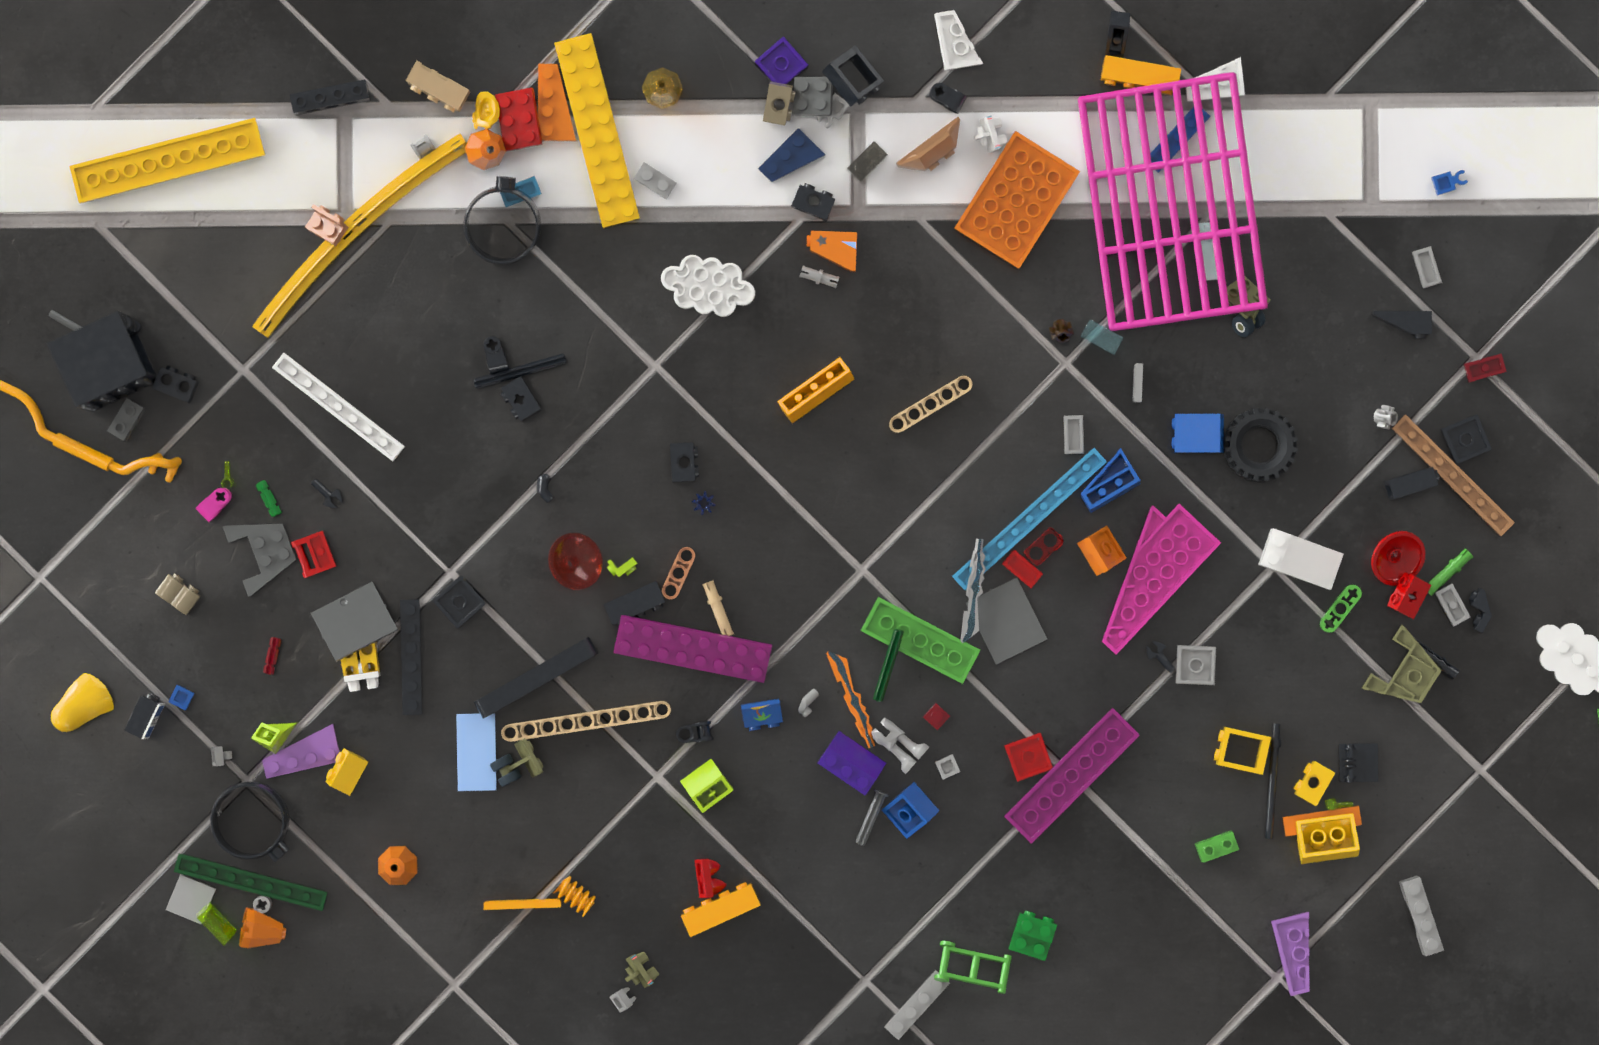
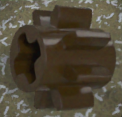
M1064 319L1054 321L1053 327H1049L1052 340H1057L1059 343L1069 341L1070 335H1074L1071 322H1066Z

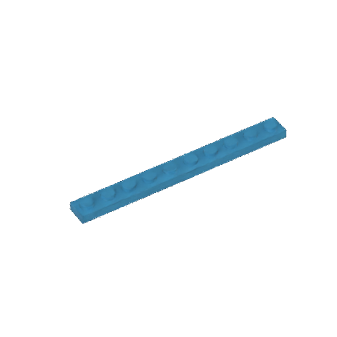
M1095 448L1089 451L983 548V553L986 557L983 562L985 572L1107 462ZM980 552L977 553V569L974 582L979 578L982 571ZM971 559L952 576L964 591L967 589L968 578L972 571V567H970Z

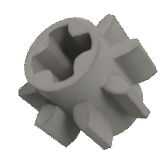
M1382 405L1381 409L1375 411L1374 421L1377 423V427L1390 429V425L1394 426L1397 423L1398 414L1394 411V407Z

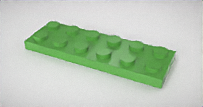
M880 597L877 598L861 629L862 632L887 645L890 644L894 629L904 631L898 651L962 684L980 652V649L964 641L962 643L961 639Z

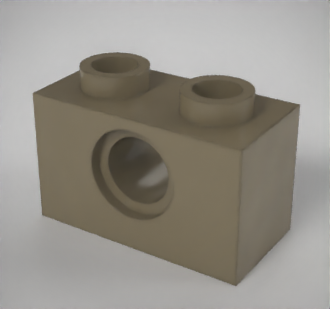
M770 81L763 116L764 122L785 126L786 121H790L792 110H789L790 102L794 103L796 91H792V85ZM775 100H783L785 106L781 109L777 108L774 104Z

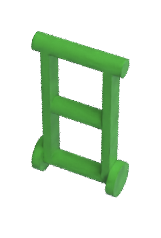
M940 942L943 952L939 974L934 975V980L949 982V979L995 988L998 989V993L1005 994L1012 956L1004 955V958L955 948L956 944L953 942ZM950 952L973 957L969 977L947 973ZM980 958L1003 963L999 984L977 979Z

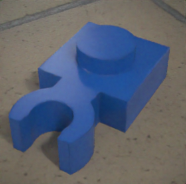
M1460 170L1454 176L1449 171L1431 177L1436 195L1456 190L1455 184L1465 185L1468 180H1459V175L1465 173V171Z

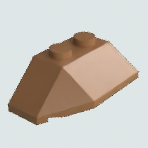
M959 117L955 118L896 162V165L899 168L920 171L930 169L932 171L940 165L938 161L943 157L948 159L955 154L954 149L957 146L960 125Z

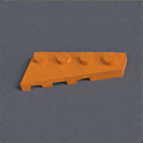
M538 64V119L542 141H576L558 64Z

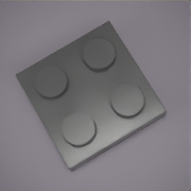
M794 77V91L796 93L793 103V115L832 116L833 84L827 77Z

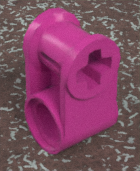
M218 488L195 509L208 522H211L230 502L232 494L227 488ZM218 493H225V500H219L220 495Z

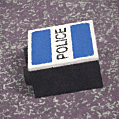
M147 693V695H141L124 731L141 739H148L165 703L159 701L160 697L155 694Z

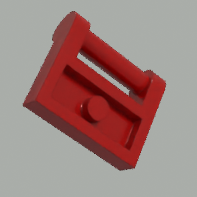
M324 531L291 542L302 566L304 578L337 567ZM305 543L308 545L316 568L314 569L310 568L302 545Z

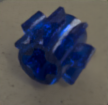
M706 491L704 496H700L697 493V501H692L697 504L694 511L700 509L701 515L704 514L705 510L712 513L709 508L716 506V504L711 503V499L714 496L708 498ZM703 498H706V501L709 502V506H705V509H702V506L698 504Z

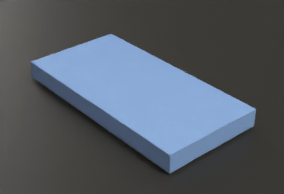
M495 713L484 719L480 714H456L458 791L497 790L496 772H493L490 764L496 761Z

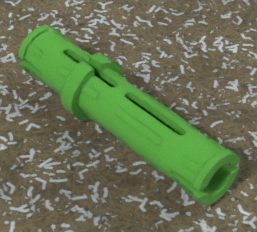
M1466 548L1453 560L1451 559L1449 564L1428 583L1431 585L1428 591L1430 596L1455 573L1460 572L1461 568L1473 558V555Z

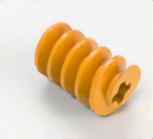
M569 876L562 881L554 893L559 891V899L566 896L564 903L572 901L570 907L573 908L577 905L576 912L579 913L583 910L582 917H584L595 903L596 896L593 895L589 898V890L582 893L584 887L576 888L578 882L570 883L572 877Z

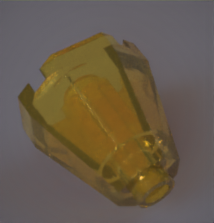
M660 68L648 73L642 90L648 104L663 110L678 103L683 87L677 73ZM662 83L665 84L663 88L658 87V85H662Z

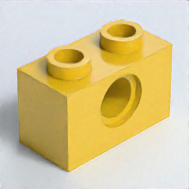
M1313 761L1306 765L1303 771L1305 776L1302 780L1299 779L1294 787V790H1296L1294 794L1317 806L1335 772ZM1312 777H1316L1318 780V784L1314 788L1308 785V781Z

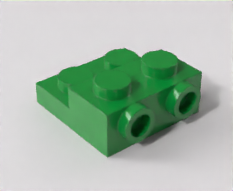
M1026 910L1024 913L1020 912L1008 949L1045 961L1057 924L1054 923V919L1043 916V919L1035 917L1036 914Z

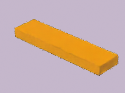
M561 898L484 902V910L555 908L562 906Z

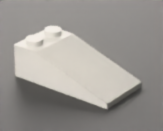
M1271 529L1258 565L1331 590L1343 554L1291 534Z

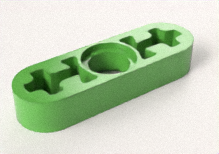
M1348 585L1345 587L1320 620V627L1323 631L1334 632L1361 598L1362 592L1358 586ZM1349 589H1356L1355 594L1357 596L1356 598L1351 597L1349 599V602H1352L1350 606L1346 601L1341 600L1343 596L1345 599H1347V597L1349 596ZM1338 603H1343L1346 606V611L1343 614H1338L1335 610ZM1332 611V613L1335 616L1340 617V619L1338 621L1335 618L1332 622V625H1334L1333 628L1328 627L1326 629V623L1324 621L1330 620L1333 617L1332 615H1330Z

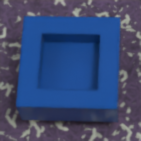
M176 685L168 702L183 710H187L195 693L180 685Z

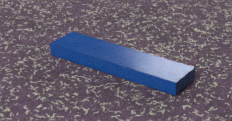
M1194 107L1184 117L1187 142L1197 132ZM1202 109L1205 123L1211 116ZM1177 125L1167 135L1170 160L1180 150ZM1161 144L1150 153L1152 163L1163 161Z

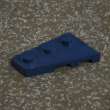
M798 128L758 170L772 183L825 156V154Z

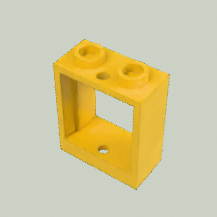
M1224 727L1219 732L1218 741L1221 743L1220 748L1215 750L1214 760H1217V765L1263 775L1271 737ZM1230 733L1260 740L1254 768L1224 761Z

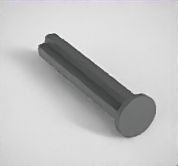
M877 789L874 790L876 792L856 839V843L861 846H865L885 797L889 796Z

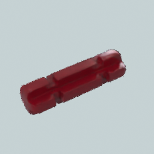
M270 638V647H268L266 665H264L263 670L265 674H274V665L277 662L279 653L278 647L281 644L280 638Z

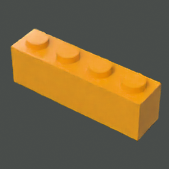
M1106 55L1101 80L1105 81L1104 84L1116 86V83L1124 84V88L1130 89L1135 88V86L1142 87L1179 81L1181 68ZM1173 90L1161 91V94L1172 96Z
M839 357L777 402L791 423H794L852 382L854 377L850 369Z
M744 882L737 885V890L733 892L726 890L718 894L719 898L713 901L711 898L702 901V906L697 908L691 906L684 909V914L681 915V918L690 937L761 906L752 884L747 885Z

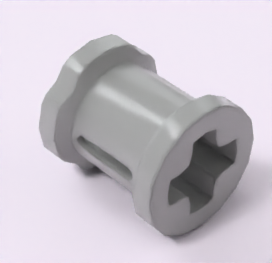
M427 135L416 144L412 143L410 145L419 159L431 149L435 150Z
M263 895L257 897L253 902L254 910L260 913H266L272 906V899ZM261 901H266V909H264V907H259L258 904H260Z

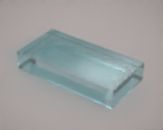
M1092 320L1088 321L1080 336L1113 355L1123 340V337Z

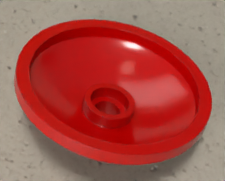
M1398 531L1389 534L1378 543L1372 554L1371 566L1374 575L1382 583L1391 586L1398 585L1399 579L1403 576L1404 572L1416 576L1425 561L1424 544L1411 532Z

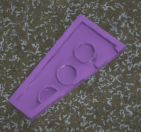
M334 724L263 759L266 779L336 763L335 760L340 750Z
M1309 912L1271 921L1290 996L1309 992Z

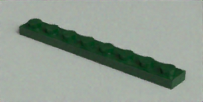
M182 853L178 854L174 869L176 873L320 911L324 909L328 892Z

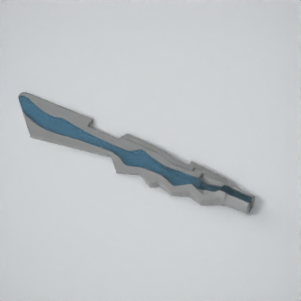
M976 539L975 550L971 557L970 567H972V571L968 578L966 596L969 598L968 611L963 612L962 643L979 631L977 597L983 593L981 583L985 579L983 576L985 572L983 562L986 558L983 553L984 539Z

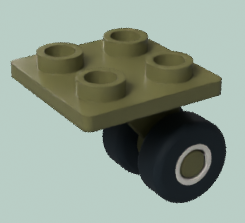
M1245 277L1248 304L1260 302L1258 288ZM1236 280L1227 286L1228 301L1231 306L1241 305L1238 282ZM1267 297V302L1269 304L1271 299ZM1262 310L1241 312L1232 320L1233 329L1239 336L1247 337L1253 333L1254 328L1259 329L1265 324V315Z
M525 738L514 744L522 760L510 766L509 764L513 762L510 754H507L490 764L493 772L499 770L502 775L498 779L501 787H505L522 777L518 769L514 771L512 769L523 763L532 778L543 772L541 760L535 757L531 742Z

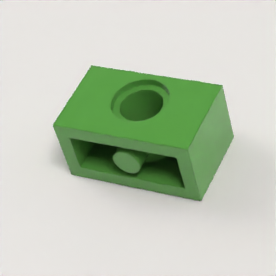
M1231 830L1194 843L1200 860L1203 863L1239 850Z

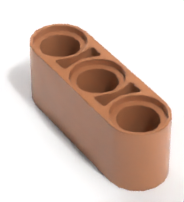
M684 547L678 552L662 588V594L667 599H674L679 595L696 555L693 549ZM685 550H689L692 553V558L689 561H684L681 557L682 552ZM676 568L684 570V576L681 579H677L673 575ZM667 586H675L676 594L674 596L666 594Z

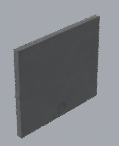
M1017 577L994 589L991 588L988 592L977 597L979 631L995 664H999L1019 653L1022 654L1025 650L1047 640ZM976 598L972 599V605H971V611H970V613H971V615H972L974 621H975V599H976Z
M373 582L311 613L322 634V639L325 640L336 662L398 631L386 608L387 605L383 603Z

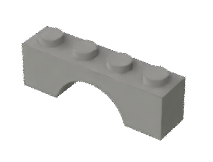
M1414 876L1399 881L1404 900L1413 918L1422 954L1429 956L1444 951L1421 878Z

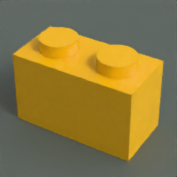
M344 748L342 752L338 753L335 760L336 763L333 769L328 771L325 782L350 796L368 761Z

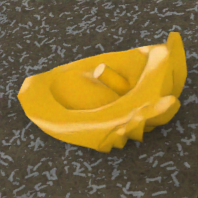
M480 92L476 98V111L472 114V122L476 130L478 126L491 129L499 118V104L491 93Z

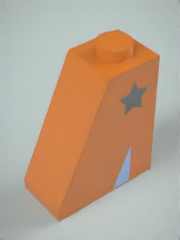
M811 231V235H807V247H810L811 252L851 272H856L857 232Z

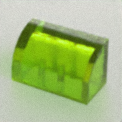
M211 902L196 914L197 919L223 946L236 932V928Z

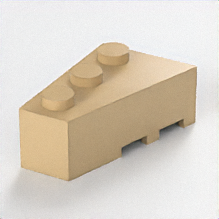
M419 61L415 62L406 79L407 83L411 86L410 90L421 94V92L427 94V99L436 104L438 101L444 103V108L453 113L455 110L461 111L470 94L469 89L422 65Z

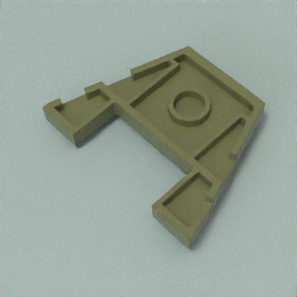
M1401 624L1392 640L1409 650L1389 683L1371 673L1362 689L1421 703L1439 676L1441 669L1407 628Z

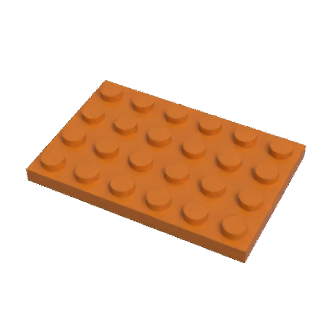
M1015 131L954 229L1019 269L1080 171Z

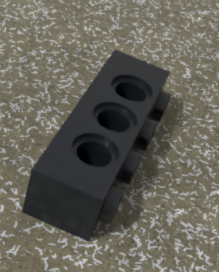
M365 79L289 94L292 110L296 116L371 101L368 84Z

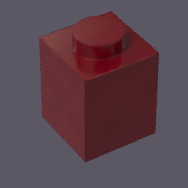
M936 703L923 716L936 730L950 717Z

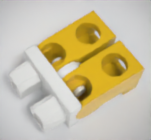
M376 641L359 650V656L357 651L341 659L344 681L347 682L350 692L361 690L359 680L366 679L368 689L378 688V677L381 675Z

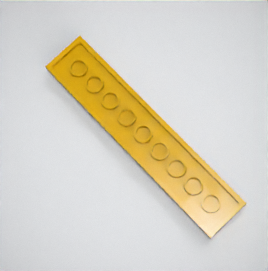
M589 33L555 42L602 227L606 228L640 219L592 34Z
M251 118L69 167L78 201L81 204L265 156V151L256 118Z

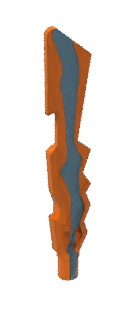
M828 651L826 654L837 682H842L846 693L844 699L850 712L856 718L857 722H855V725L866 741L868 749L874 747L875 743L871 735L873 728L869 724V715L865 712L866 707L861 704V694L853 690L847 659Z

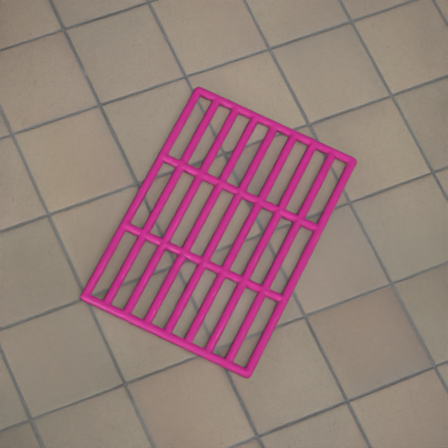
M1229 72L1079 97V113L1109 330L1119 331L1266 309L1268 302L1236 73ZM1228 80L1230 82L1239 148L1227 151L1218 82ZM1209 83L1211 85L1220 151L1208 154L1199 85ZM1185 87L1192 88L1201 154L1189 157L1180 88ZM1173 90L1182 158L1170 160L1161 91ZM1154 92L1163 161L1152 163L1142 94ZM1135 96L1144 164L1134 166L1124 105V97ZM1116 99L1125 162V167L1114 168L1105 106V100ZM1097 102L1106 163V170L1095 171L1086 107V103ZM1240 157L1249 226L1238 227L1228 158ZM1221 160L1230 224L1229 229L1219 230L1209 161ZM1202 163L1211 231L1203 233L1199 231L1190 165ZM1183 166L1192 234L1183 236L1180 233L1172 167ZM1164 169L1173 231V237L1163 239L1153 170ZM1145 172L1154 233V240L1144 242L1134 173ZM1115 176H1127L1136 243L1124 244ZM1108 178L1117 246H1105L1096 179ZM1247 233L1251 235L1260 301L1249 304L1239 235ZM1231 236L1241 305L1229 306L1220 243L1221 237ZM1212 239L1222 308L1210 309L1201 240ZM1193 242L1202 302V310L1191 312L1182 243ZM1168 245L1175 246L1184 312L1172 315L1163 246ZM1156 248L1165 316L1153 317L1144 249ZM1136 250L1146 319L1141 320L1134 319L1125 253ZM1118 253L1127 317V322L1116 323L1107 261V255Z

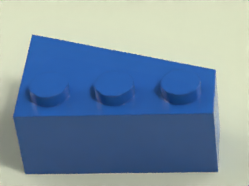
M1121 448L1081 493V498L1091 513L1141 484L1139 477Z

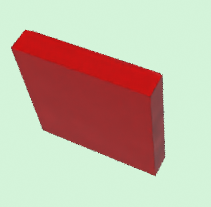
M1041 733L1004 745L1017 782L1053 768Z

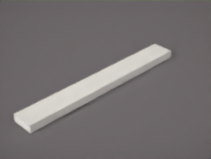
M283 353L272 368L391 461L394 462L405 448L399 441L287 354Z

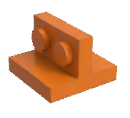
M1107 525L1077 543L1096 576L1110 570L1127 558Z

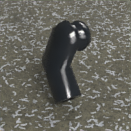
M543 474L537 479L536 490L548 503L554 498L548 490V483L551 481V477L548 474Z

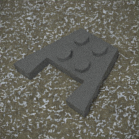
M284 524L223 526L228 543L248 537L261 574L243 580L248 597L255 594L297 560Z

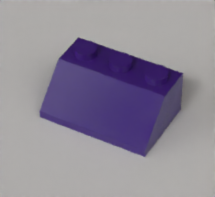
M840 731L835 735L817 762L863 795L867 794L886 765V762Z

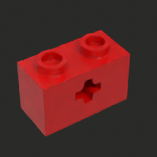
M1404 572L1403 576L1399 579L1394 593L1390 596L1387 606L1414 619L1431 585L1414 575Z

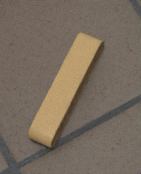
M960 376L895 415L889 422L890 430L894 433H901L966 394L972 388L971 379L967 376ZM962 379L967 380L969 383V387L966 390L958 387V382ZM945 389L952 392V398L949 400H945L942 397V391ZM928 399H932L936 403V407L933 410H929L925 406V402ZM912 409H916L920 413L919 418L916 420L909 417V411ZM895 419H900L903 422V427L899 430L894 429L892 426V422Z

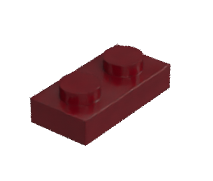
M1502 353L1463 364L1468 382L1507 372Z

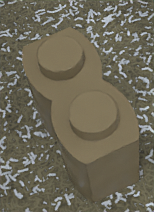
M175 573L173 576L168 574L155 593L180 612L188 615L201 597L198 594L199 590L191 584L189 586L183 584L184 579Z

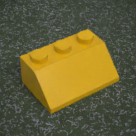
M1353 813L1296 821L1301 864L1357 857L1359 855L1360 847Z

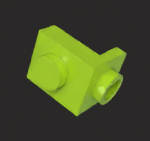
M632 557L617 568L610 559L607 568L613 576L617 574L618 577H621L625 573L628 576L637 569L635 565L638 563Z

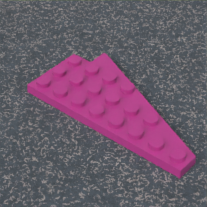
M1180 504L1166 517L1153 505L1150 507L1102 642L1115 655L1221 544L1216 537Z

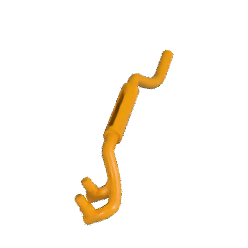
M0 380V390L19 399L29 409L35 422L36 430L41 437L52 442L53 446L105 471L111 470L120 475H129L140 468L150 466L148 473L155 474L157 467H163L167 469L165 481L172 482L178 467L182 463L179 457L166 459L163 458L161 453L140 458L125 466L114 462V458L66 435L56 434L45 427L40 409L34 400L21 389Z

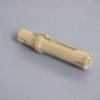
M714 580L702 584L708 597L707 603L711 605L721 634L726 636L733 635L734 632L721 602L722 597L717 592Z

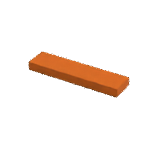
M1359 806L1282 817L1285 836L1297 835L1296 821L1353 813L1355 825H1362Z

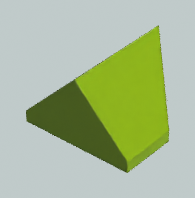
M261 723L251 739L276 754L297 723Z

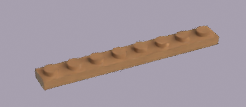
M1404 415L1391 428L1430 467L1437 470L1439 476L1499 536H1502L1515 523L1407 415Z

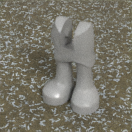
M883 718L880 723L890 733L885 737L883 733L875 728L871 732L873 739L878 744L883 745L889 752L891 751L902 764L901 770L906 774L917 761L896 744L897 740L918 760L927 751L929 746L925 743L916 744L893 722Z

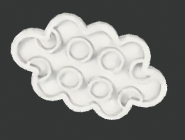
M688 255L681 261L680 267H667L661 275L663 286L670 291H674V300L679 307L683 309L694 307L701 314H708L713 311L718 316L727 317L734 312L736 305L746 306L755 297L754 287L749 282L742 280V271L738 265L734 263L722 265L718 259L713 257L703 261L699 256Z
M1573 623L1565 624L1560 629L1554 625L1542 626L1536 636L1538 644L1543 648L1540 654L1541 665L1548 671H1554L1557 681L1562 684H1570L1573 692L1578 695H1587L1593 690L1599 692L1598 639L1593 635H1584L1583 629Z

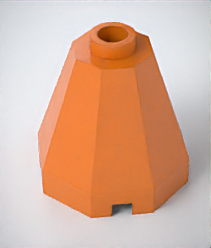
M488 129L472 133L464 147L468 162L482 170L499 166L506 152L502 137Z
M390 846L378 858V874L389 885H406L418 873L417 856L406 846ZM393 864H396L398 866L397 871L395 868H393Z
M246 907L242 920L243 927L240 931V947L253 948L280 943L281 939H285L286 928H283V923L253 908Z

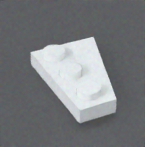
M952 10L935 13L944 70L982 65L983 62L974 50V46L967 37L956 12Z
M1241 57L1198 76L1204 77L1235 72L1239 96L1245 95ZM1229 80L1218 82L1220 98H1230ZM1210 83L1199 85L1201 100H1211ZM1185 87L1187 102H1192V88Z

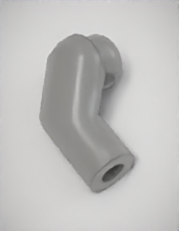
M812 689L802 698L798 708L799 713L804 717H807L812 712L808 706L819 696L815 689Z

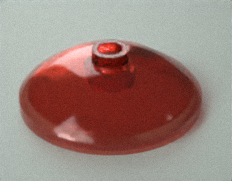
M580 533L565 534L553 543L549 551L548 561L551 573L564 587L572 590H581L590 587L598 580L602 571V555L595 542L586 535ZM568 561L572 563V567L569 566Z

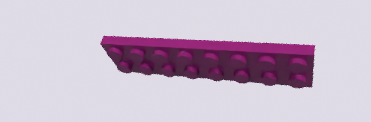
M621 615L614 653L764 683L772 645Z
M1112 708L1004 817L1032 844L1140 735Z

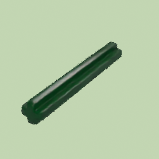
M894 629L875 689L873 699L878 702H882L902 641L904 631L900 629Z

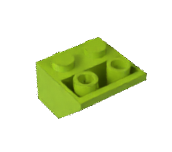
M712 759L680 781L702 813L734 790Z

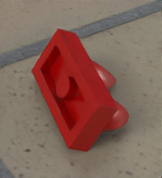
M709 859L695 860L699 898L714 897L713 895L721 892L727 885L719 879L711 878L721 867L716 861Z

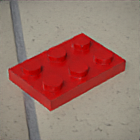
M526 88L495 94L500 109L499 122L506 152L543 145L534 89Z

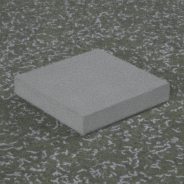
M1177 645L1176 684L1215 685L1216 647Z
M180 874L166 910L202 924L217 888Z

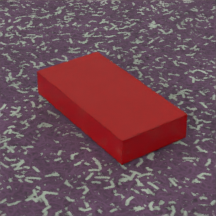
M1013 550L1002 563L1004 567L1029 588H1032L1043 575L1041 571L1016 550Z

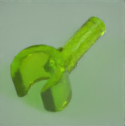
M224 461L225 474L224 479L221 481V486L224 488V481L229 480L231 488L234 481L230 477L229 461Z
M1335 798L1325 800L1326 807L1329 810L1353 806V802L1337 803Z

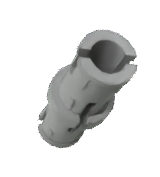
M803 265L802 271L809 274L801 272L800 278L815 281V284L822 283L834 288L837 287L838 283L830 280L838 282L839 276L827 274L821 269L818 271Z

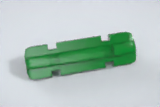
M265 480L256 484L258 492H261L260 496L266 508L269 507L270 510L268 512L270 516L275 517L281 513L279 506H276L277 502L271 490H268L267 482Z

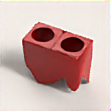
M1050 527L1024 553L1035 566H1038L1049 557L1048 552L1051 554L1062 546L1064 542L1063 537ZM1054 534L1057 538L1056 545L1053 547L1046 546L1043 541L1045 535ZM1035 546L1040 547L1043 551V556L1039 560H1034L1029 555L1030 549Z

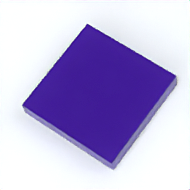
M784 36L755 60V63L772 82L788 84L809 66Z

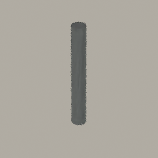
M51 310L48 315L73 331L81 328L80 325L54 310Z

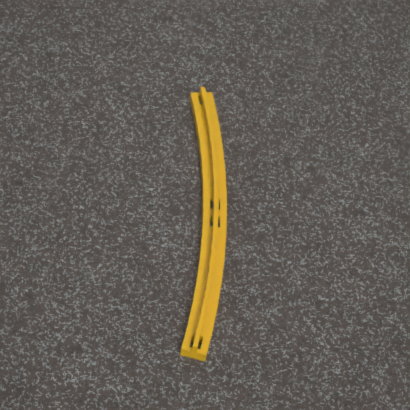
M459 133L420 159L354 212L344 222L349 228L337 246L324 241L281 288L252 327L269 338L311 284L363 231L413 189L465 154L464 147L454 152L461 145L464 147L466 145L462 135ZM367 218L359 227L357 226L363 219ZM350 231H352V233L344 240L343 238H344ZM271 321L269 327L266 329V331H264L265 327Z

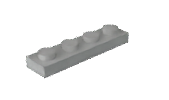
M937 970L928 977L884 1026L898 1040L950 984V982L934 980V975L939 974Z

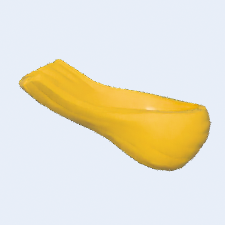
M84 673L68 688L62 699L53 708L51 722L61 732L73 731L95 717L112 711L114 709L113 699L107 687L98 678Z

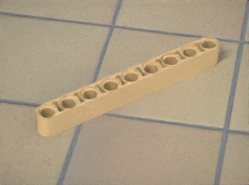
M656 701L512 723L503 727L501 735L504 740L512 742L524 738L531 739L663 719L670 715L671 706L666 701ZM660 704H664L668 708V712L665 715H661L657 711V707ZM646 707L649 715L646 718L640 717L638 714L639 708ZM621 710L629 712L630 718L623 721L620 719L619 713ZM602 713L610 715L611 720L609 723L604 724L601 722L600 716ZM583 716H589L592 719L590 726L587 727L581 723ZM564 719H570L573 722L571 729L563 727L562 722ZM545 722H552L554 725L552 732L544 730L543 725ZM531 724L534 726L535 732L533 735L525 733L524 728L526 725ZM508 727L515 729V737L509 738L506 736L505 731Z

